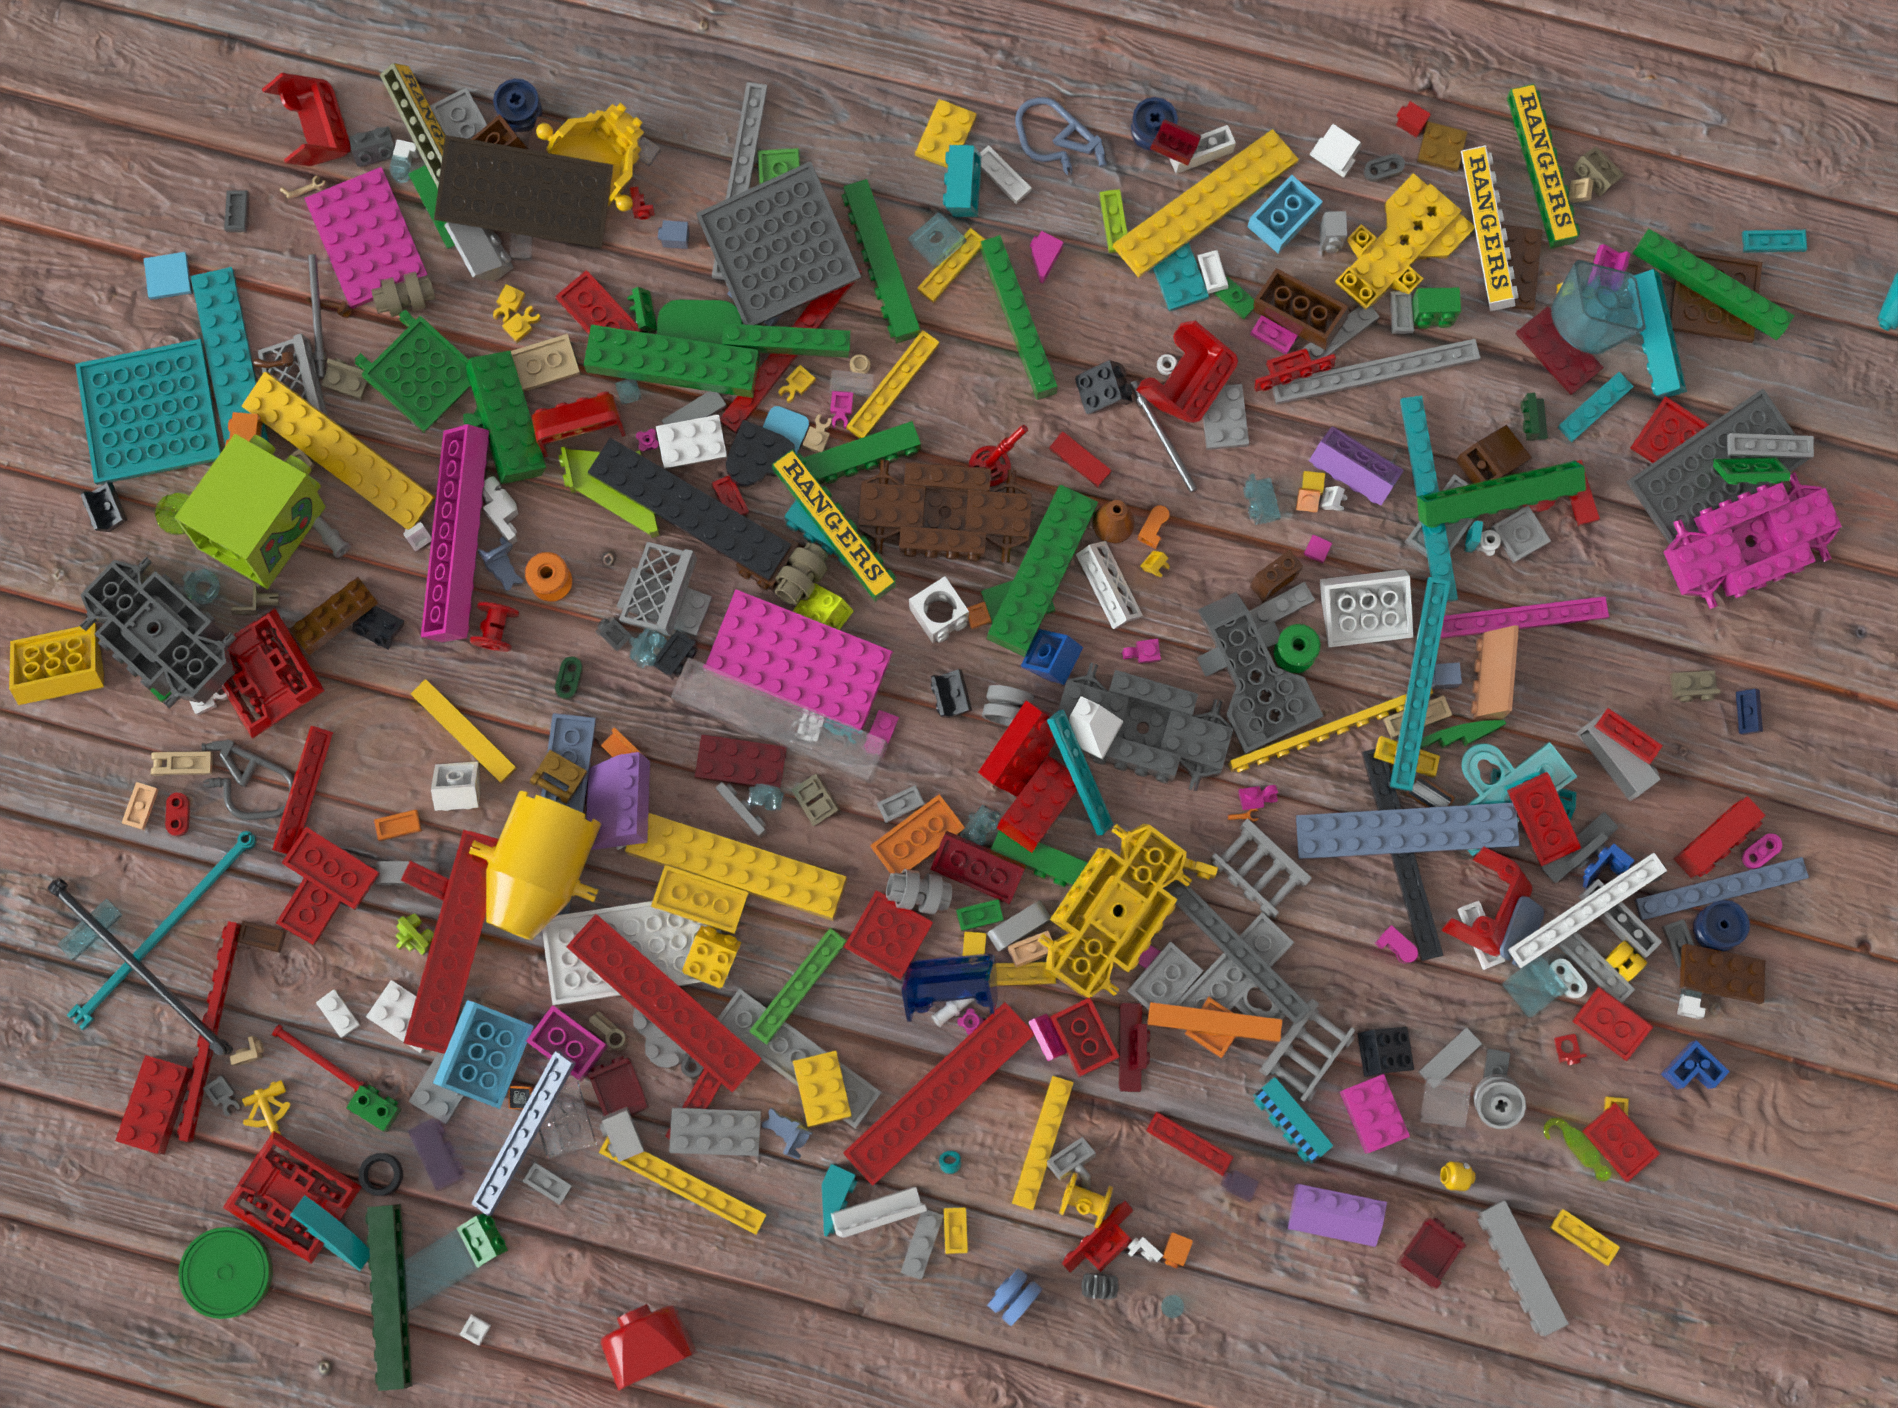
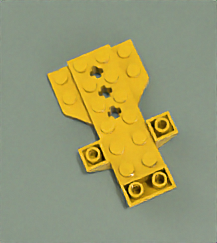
M1413 173L1386 201V230L1378 238L1362 224L1347 238L1358 259L1334 283L1365 310L1375 304L1390 288L1410 294L1424 279L1411 268L1415 261L1429 257H1438V259L1448 258L1473 232L1475 226L1460 214L1462 211L1431 183L1427 185ZM1431 211L1434 213V216L1430 217L1427 214ZM1414 226H1419L1421 229L1416 231ZM1405 240L1407 242V245H1401L1400 241Z

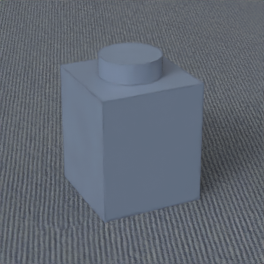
M663 220L662 227L658 229V240H661L663 247L688 249L690 231L688 222Z
M1460 662L1435 664L1432 689L1458 688L1462 684Z

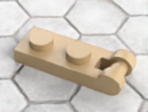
M154 752L151 755V760H153L151 775L212 774V752ZM167 760V767H162V761Z

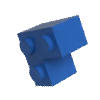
M1696 1040L1689 1042L1664 1069L1661 1075L1676 1089L1684 1088L1694 1076L1707 1089L1715 1088L1730 1071Z

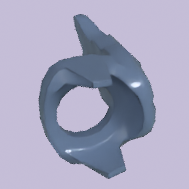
M501 537V546L492 549L489 552L478 549L477 552L483 559L485 568L490 573L492 572L497 580L501 581L506 591H509L512 585L522 584L524 580L516 575L513 566L509 563L510 559L507 554L511 551L513 545L504 537Z
M773 1108L769 1110V1119L762 1123L763 1128L775 1131L776 1135L784 1138L787 1145L783 1154L798 1160L801 1154L796 1151V1148L804 1146L809 1135L814 1133L803 1122L796 1119L794 1121L788 1116H783Z

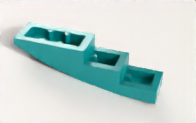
M303 1196L290 1216L308 1228L306 1231L325 1243L323 1245L325 1248L358 1271H361L370 1258V1249L326 1210L307 1196Z

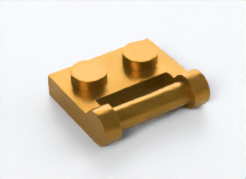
M549 750L529 783L547 790L559 797L561 802L567 805L588 772ZM544 773L569 786L568 790L564 791L543 779Z

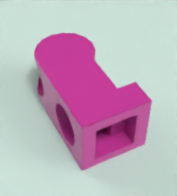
M1392 925L1374 943L1380 949L1386 945L1396 954L1398 961L1402 964H1409L1416 960L1418 956V950L1415 945Z

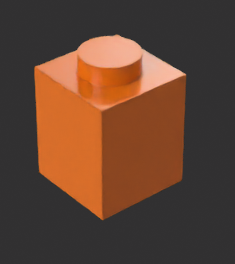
M1170 1232L1162 1253L1163 1256L1161 1257L1166 1259L1164 1264L1176 1269L1178 1265L1184 1266L1193 1240Z

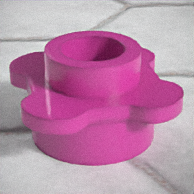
M649 429L647 432H637L636 439L639 440L638 448L640 451L644 452L658 448L659 442L656 440V431L654 429Z
M967 1009L966 1014L957 1021L958 1025L963 1027L968 1035L984 1022L983 1018L978 1017L973 1009Z

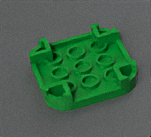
M674 300L665 304L659 311L657 335L722 344L723 323L742 324V320L737 307L727 301Z

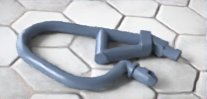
M1037 97L1024 102L1018 109L1015 124L1021 146L1030 158L1039 162L1061 159L1060 162L1063 165L1064 173L1069 175L1068 170H1070V175L1072 174L1071 159L1066 151L1042 155L1034 152L1028 144L1022 123L1023 115L1030 107L1045 104L1054 108L1069 122V125L1052 140L1056 146L1086 154L1095 152L1099 167L1107 166L1102 139L1098 135L1095 137L1057 101L1047 97ZM1076 130L1089 143L1085 145L1066 140V138Z

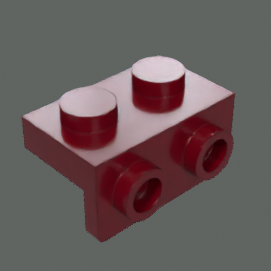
M1164 119L1150 149L1188 166L1198 148L1201 135Z

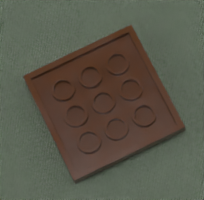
M1686 250L1759 294L1763 262ZM1674 279L1670 312L1673 331L1747 343L1754 341L1755 327Z

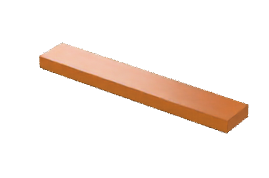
M1150 1002L1147 1025L1280 1042L1282 1020Z

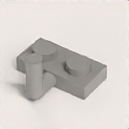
M1081 1137L1047 1160V1166L1060 1181L1076 1171L1082 1178V1188L1089 1190L1091 1188V1176L1083 1165L1095 1158L1096 1153L1085 1139Z

